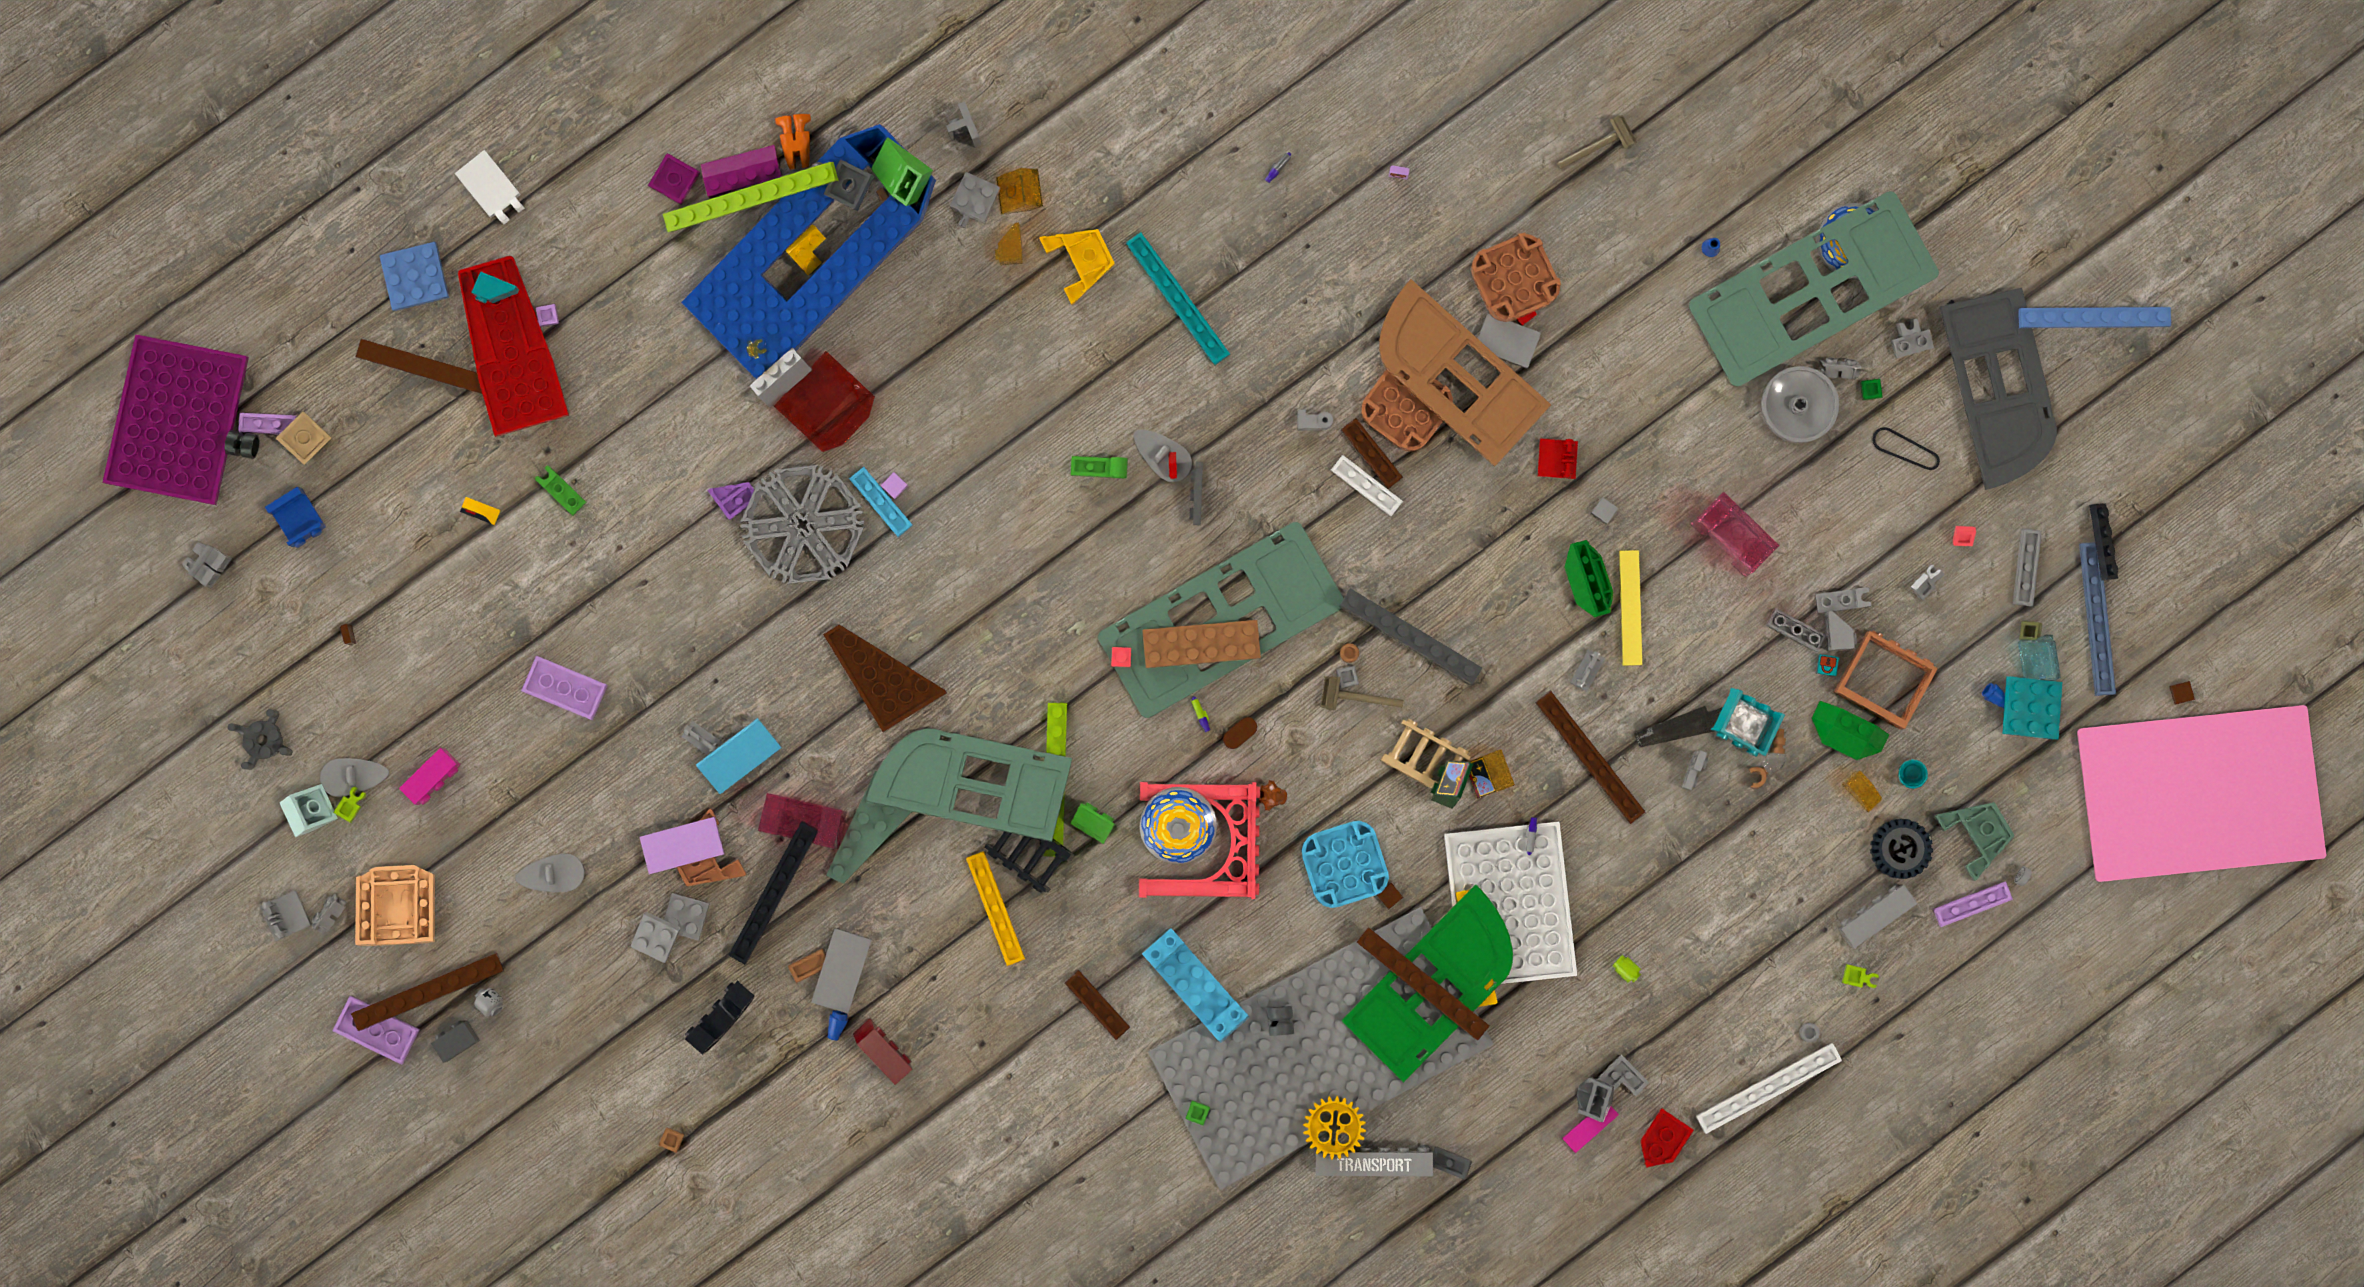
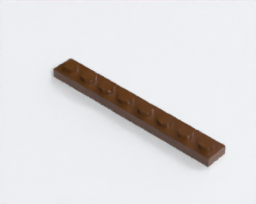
M1368 927L1357 940L1360 946L1477 1041L1489 1028V1024Z
M495 953L351 1013L357 1031H362L504 972V968L498 953Z

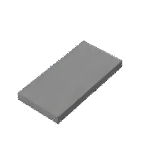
M837 928L834 929L811 1003L849 1013L872 939Z

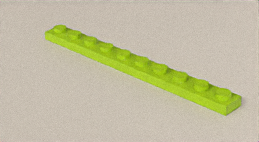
M828 162L664 213L663 217L667 232H674L839 180L834 162Z

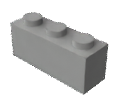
M791 348L749 386L770 408L812 369Z

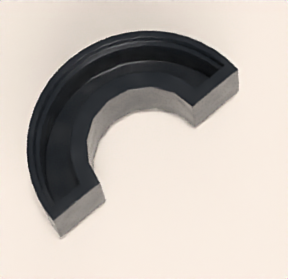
M738 980L735 984L731 982L724 990L726 994L722 1000L718 999L712 1006L714 1010L709 1015L705 1014L699 1020L700 1024L695 1028L693 1026L690 1027L685 1033V1036H687L685 1040L702 1055L708 1052L726 1034L755 997Z

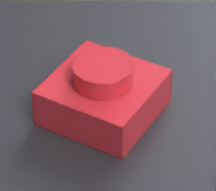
M1956 526L1952 540L1953 545L1973 546L1976 528Z
M1112 647L1111 667L1131 668V648Z

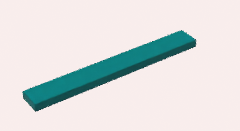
M1142 232L1127 241V247L1214 366L1230 355L1229 351Z

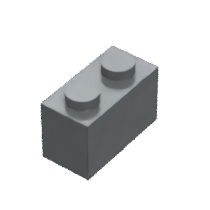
M460 1020L450 1026L452 1030L445 1033L443 1031L434 1037L435 1041L431 1045L443 1063L450 1061L480 1041L468 1021L462 1023Z

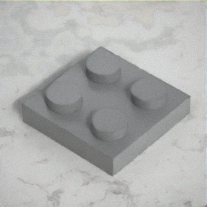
M672 893L664 920L681 928L678 935L699 941L710 903Z
M645 912L630 947L666 963L681 928Z

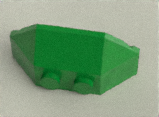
M1587 540L1570 544L1564 568L1576 604L1595 618L1611 613L1610 607L1614 592L1602 556L1594 547L1589 545L1590 543Z
M1819 701L1811 717L1822 744L1855 760L1882 752L1889 737V734L1877 725L1823 701Z

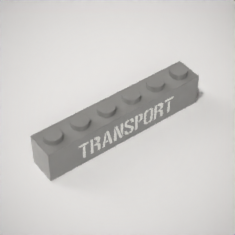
M1360 1147L1359 1151H1355V1153L1349 1150L1348 1158L1341 1154V1160L1338 1159L1337 1155H1334L1333 1160H1331L1329 1154L1324 1159L1322 1151L1318 1155L1316 1154V1176L1433 1177V1151H1429V1148H1417V1151H1410V1148L1401 1147L1398 1148V1151H1390L1389 1147H1380L1378 1151H1371L1370 1147Z

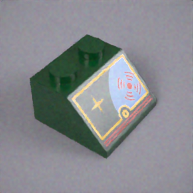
M1447 761L1444 766L1441 765L1437 772L1438 782H1434L1430 791L1433 794L1431 801L1453 809L1462 797L1473 763Z

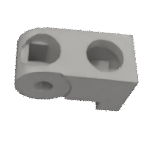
M1306 409L1297 411V431L1327 430L1333 423V417L1328 412H1321L1319 415H1306Z

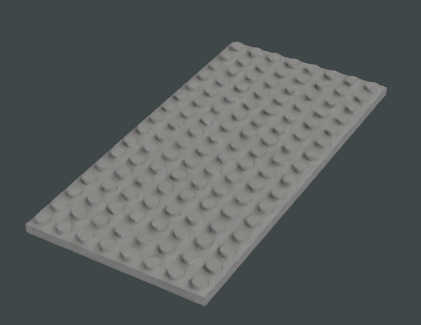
M1419 907L1374 932L1405 956L1432 927L1422 908ZM1355 941L1238 1003L1250 1018L1222 1043L1215 1038L1203 1023H1200L1149 1050L1148 1053L1221 1190L1309 1143L1306 1142V1139L1310 1136L1303 1134L1308 1128L1304 1127L1303 1124L1309 1123L1305 1116H1311L1308 1110H1315L1314 1103L1320 1106L1321 1099L1326 1103L1329 1096L1332 1101H1335L1336 1096H1338L1339 1102L1346 1098L1347 1105L1353 1102V1109L1359 1107L1357 1115L1364 1114L1493 1045L1487 1030L1477 1041L1459 1026L1403 1083L1341 1021L1390 971L1389 968ZM1422 953L1412 962L1430 977L1438 970ZM1400 977L1390 985L1405 1001L1416 992ZM1447 978L1440 984L1457 999L1463 995ZM1427 999L1415 1009L1430 1026L1444 1014ZM1292 1006L1293 1017L1290 1021L1294 1023V1034L1270 1036L1268 1025L1271 1023V1020L1268 1019L1267 1008ZM1423 1049L1416 1057L1420 1059L1427 1051ZM1192 1100L1210 1107L1204 1126L1185 1119ZM1334 1111L1333 1126L1329 1127V1129L1334 1130L1337 1128V1111ZM1324 1112L1321 1114L1320 1119L1322 1122H1329L1331 1115ZM1343 1114L1339 1120L1342 1124H1345L1351 1118L1349 1115ZM1321 1132L1318 1138L1326 1134L1327 1132Z

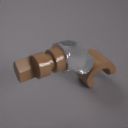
M1778 729L1772 742L1773 747L1770 753H1768V757L1761 763V768L1752 767L1748 770L1750 773L1756 772L1761 776V781L1759 783H1752L1750 788H1761L1766 782L1767 774L1770 776L1783 768L1786 761L1785 749H1783L1786 743L1784 729Z

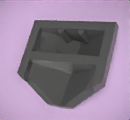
M1592 1077L1586 1079L1579 1085L1577 1092L1578 1113L1599 1122H1604L1613 1102L1614 1086Z

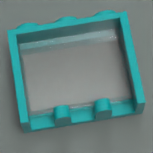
M1731 688L1722 711L1711 730L1717 732L1716 736L1723 740H1732V745L1741 749L1742 747L1746 748V752L1755 757L1758 754L1766 756L1785 714L1771 710L1770 706L1755 701L1756 699L1752 696L1744 695L1742 690Z

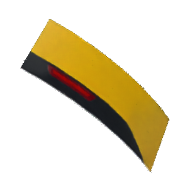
M465 497L460 512L495 525L500 510Z

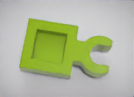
M357 787L351 788L350 797L344 796L333 812L349 823H352L362 807L357 803L366 796V793L362 792L357 797L355 795Z
M1846 964L1842 983L1862 988L1864 982L1868 987L1876 988L1877 985L1871 984L1870 979L1872 977L1879 978V975L1875 973L1866 975L1865 968Z

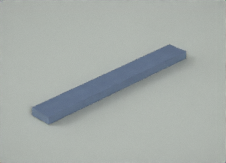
M2095 542L2079 544L2095 696L2116 694L2105 585L2104 581H2101Z

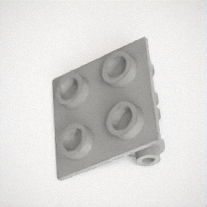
M296 890L273 901L265 902L260 906L275 941L311 926Z

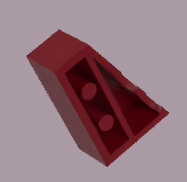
M871 1018L853 1033L856 1044L894 1085L913 1070L910 1065L911 1059L905 1053L901 1054L898 1051L899 1047L892 1039L889 1040L884 1030L877 1026Z

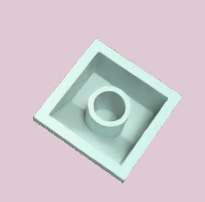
M322 784L291 794L279 802L295 837L312 832L338 819L336 814L333 813L334 809Z

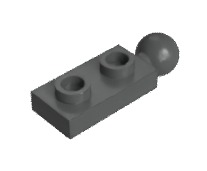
M1420 1145V1146L1418 1147V1148H1429V1151H1432L1431 1148H1430L1428 1145ZM1440 1147L1434 1148V1168L1463 1180L1467 1179L1472 1160Z

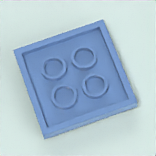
M436 242L379 255L393 311L449 298Z

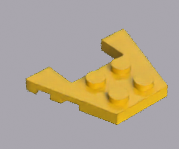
M1098 229L1039 237L1046 254L1065 246L1081 278L1080 281L1064 288L1071 305L1079 300L1115 265Z

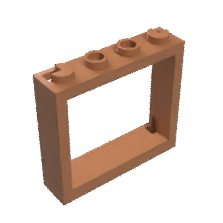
M1874 630L1872 632L1868 631L1861 640L1833 693L1898 729H1905L1938 668L1934 667L1930 660L1926 658L1922 660L1916 657L1917 653L1910 649L1905 651L1900 648V644L1896 641L1885 640L1882 638L1883 635L1881 633H1877ZM1869 641L1925 671L1901 718L1845 687Z

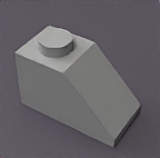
M1833 611L1826 612L1825 622L1828 651L1854 649V645L1857 644L1856 633L1853 634V629Z

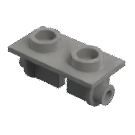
M1831 357L1826 358V360H1820L1824 368H1820V372L1827 377L1837 378L1838 371H1841V378L1855 379V377H1859V370L1857 368L1861 369V365L1857 360L1845 359V361H1837L1838 359Z
M1588 649L1570 683L1587 692L1605 658L1601 654Z
M694 721L686 726L682 735L684 739L706 755L711 754L724 744Z
M336 893L332 897L329 896L323 904L324 908L321 913L317 912L311 921L313 922V929L315 930L319 927L317 930L320 933L328 932L335 922L330 917L331 914L338 918L346 908L345 904L347 902L341 898L338 901Z

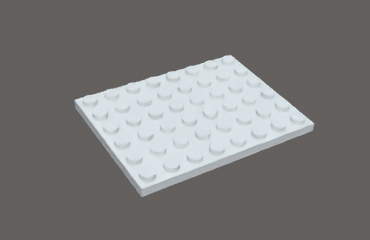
M1560 822L1537 824L1534 851L1531 855H1527L1526 829L1529 825L1444 834L1452 907L1457 903L1455 892L1470 890L1476 884L1493 903L1508 930L1513 949V963L1509 975L1501 984L1577 976Z

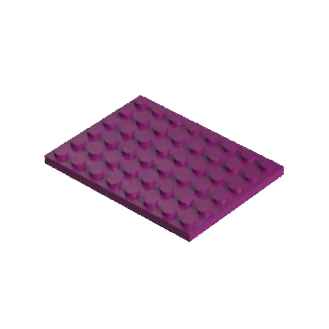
M135 334L102 483L217 506L227 460L225 440L228 432L234 428L249 357Z

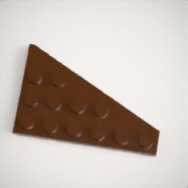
M840 624L823 634L883 733L947 694L945 689Z

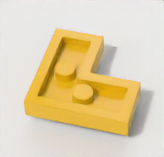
M812 224L785 251L809 275L822 263L812 251L826 238Z

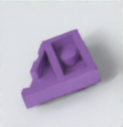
M749 482L710 488L707 491L726 517L731 520L747 508L755 489Z

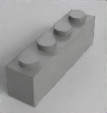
M1894 884L1887 890L1889 893L1883 897L1882 895L1877 896L1872 900V905L1869 907L1863 906L1856 911L1857 915L1852 919L1848 917L1840 923L1842 926L1838 930L1851 948H1856L1918 904L1905 885L1898 886Z

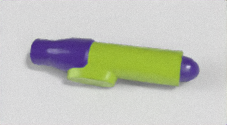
M1193 696L1191 703L1204 732L1210 731L1208 715L1206 711H1203L1199 700Z

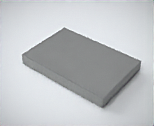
M1487 313L1478 339L1501 360L1528 369L1541 333L1511 321H1498L1491 314Z

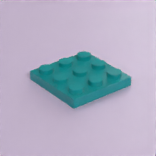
M2006 677L2002 734L2059 740L2063 682Z

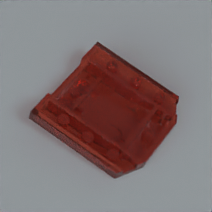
M827 351L811 366L812 371L786 392L774 405L786 419L822 452L842 446L869 418L875 396Z

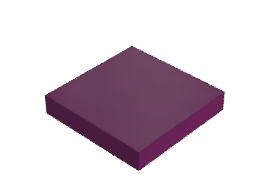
M667 153L648 186L682 205L699 177L700 171Z

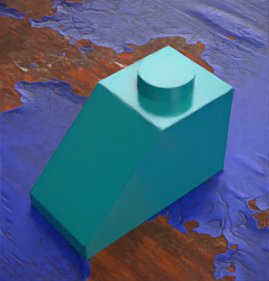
M480 272L471 293L476 296L475 299L486 304L487 301L495 303L519 292V289L515 285Z

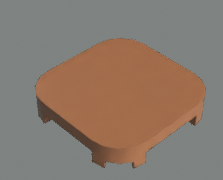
M1520 233L1516 237L1485 250L1482 249L1474 258L1471 265L1472 277L1489 313L1498 321H1514L1547 307L1558 296L1561 286L1560 278H1557L1540 238L1537 239L1533 235Z
M1387 369L1365 397L1361 406L1363 420L1371 428L1400 449L1410 452L1424 447L1443 422L1439 416L1408 390L1402 382L1389 373ZM1400 371L1399 374L1407 381L1409 377ZM1435 379L1431 384L1453 403L1451 390Z

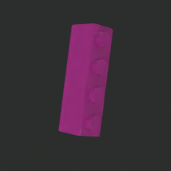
M775 145L701 164L703 181L709 199L783 177Z

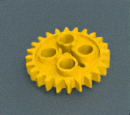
M1329 1096L1328 1102L1325 1103L1321 1099L1320 1106L1314 1103L1315 1110H1308L1311 1116H1305L1309 1123L1303 1124L1304 1127L1308 1128L1303 1134L1310 1136L1306 1139V1142H1312L1310 1149L1316 1147L1317 1155L1322 1151L1324 1159L1329 1154L1331 1160H1333L1334 1155H1337L1338 1159L1341 1160V1154L1348 1158L1349 1150L1355 1153L1354 1146L1361 1147L1358 1140L1365 1139L1360 1133H1366V1130L1361 1128L1366 1122L1360 1121L1364 1115H1357L1359 1107L1353 1109V1102L1347 1105L1346 1098L1339 1102L1338 1096H1336L1335 1101H1332ZM1334 1111H1337V1127H1340V1130L1336 1131L1335 1145L1333 1146L1331 1145L1332 1129H1329V1127L1333 1126ZM1322 1113H1329L1331 1120L1326 1123L1322 1122L1320 1119ZM1341 1115H1349L1351 1121L1348 1124H1342L1339 1120ZM1321 1132L1329 1134L1330 1138L1327 1142L1319 1140L1318 1136ZM1339 1135H1348L1349 1141L1346 1144H1341L1338 1141Z

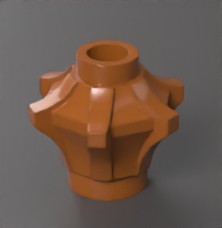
M1269 780L1266 786H1261L1259 803L1264 804L1265 810L1270 811L1274 806L1285 804L1287 792L1279 788L1274 781Z

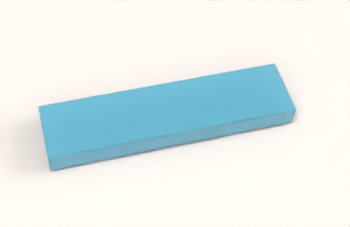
M865 467L849 478L897 537H900L913 526Z

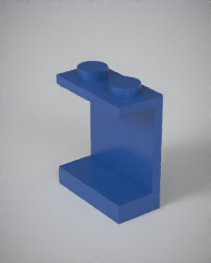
M300 487L294 488L265 506L267 512L274 516L289 540L286 542L288 546L301 547L306 543L305 540L311 536L312 538L319 536L323 532L322 530L326 528L306 493Z

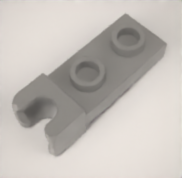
M1866 587L1815 594L1817 613L1871 607V602H1864L1861 599V595L1869 592L1870 589Z

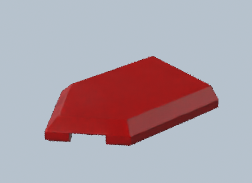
M1662 1108L1640 1140L1646 1168L1673 1163L1694 1129Z

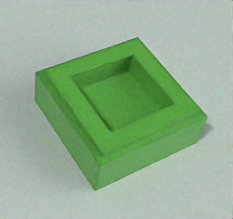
M1192 1100L1185 1119L1204 1126L1210 1107Z

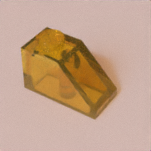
M1019 222L1014 223L998 242V249H995V259L999 260L1000 266L1023 264Z
M1860 770L1855 771L1842 783L1845 789L1867 812H1870L1882 800L1875 786Z

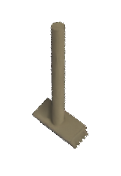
M1619 115L1616 118L1610 119L1616 131L1615 133L1557 162L1559 168L1562 169L1619 138L1625 149L1631 148L1637 141L1625 118H1623L1624 116Z
M1324 677L1325 682L1323 684L1324 689L1322 691L1323 696L1320 707L1326 708V710H1336L1338 698L1403 707V700L1339 691L1341 677Z

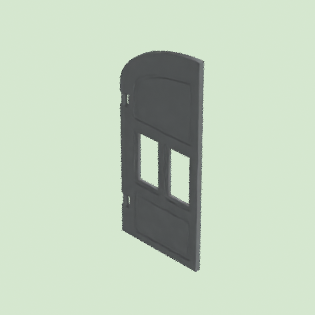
M2022 288L1940 306L1985 490L2009 483L2034 469L2049 454L2057 437L2056 421L2053 416L2033 329L2019 328L2018 309L2027 308ZM2017 349L2028 392L2007 397L1996 353ZM1985 356L1995 400L1975 404L1964 361ZM2045 407L2047 409L2049 417L2047 419H2045L2043 408Z

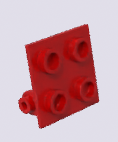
M1540 438L1537 477L1576 479L1578 441H1573V439L1555 440Z

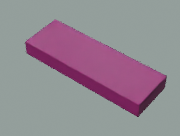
M1610 1106L1604 1122H1599L1586 1116L1562 1139L1574 1153H1577L1619 1114Z

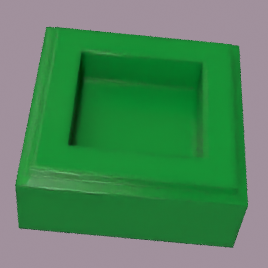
M1880 379L1860 382L1862 401L1883 398Z

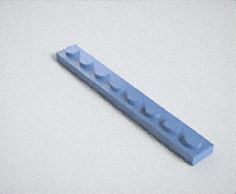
M2171 307L2018 309L2019 328H2135L2171 326Z

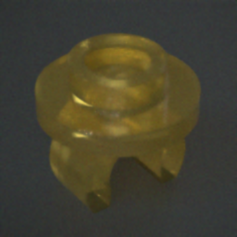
M757 339L753 343L751 340L747 342L746 350L750 357L753 356L757 359L759 358L758 353L763 354L767 351L766 348L762 350L757 348V345L763 342L762 339Z

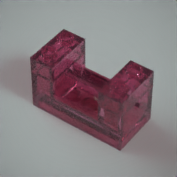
M1724 491L1716 496L1690 523L1703 537L1709 535L1732 557L1734 561L1731 564L1744 577L1752 574L1780 546Z
M767 793L758 831L793 838L801 821H804L818 829L817 836L813 841L814 844L839 849L848 811Z

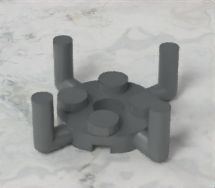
M268 709L266 711V715L269 717L268 721H256L247 728L233 723L228 725L229 731H235L243 735L242 746L251 756L248 762L241 763L242 769L252 770L258 759H268L275 756L278 752L285 756L292 755V749L283 745L280 729L275 725L279 717V711ZM264 734L267 736L268 741L262 746L259 744L258 739Z

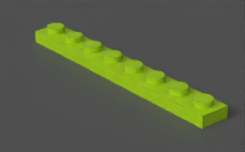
M1048 703L1046 753L1066 757L1067 703ZM1065 792L1053 836L1062 845L1064 842ZM1052 849L1046 850L1044 857H1056V852Z

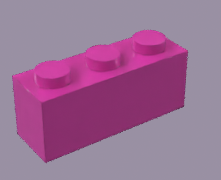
M439 748L399 789L414 805H424L430 800V794L434 790H440L445 784L444 781L448 777H453L458 772L457 768L461 764L445 748Z

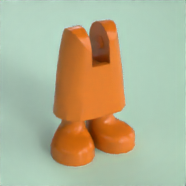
M793 115L796 129L795 134L792 133L791 116L775 118L776 125L782 127L784 134L780 135V140L789 169H796V156L801 157L802 168H809L810 132L805 131L804 127L805 124L811 121V115Z

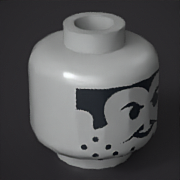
M481 989L476 993L474 1006L484 1016L494 1017L503 1009V998L494 989Z

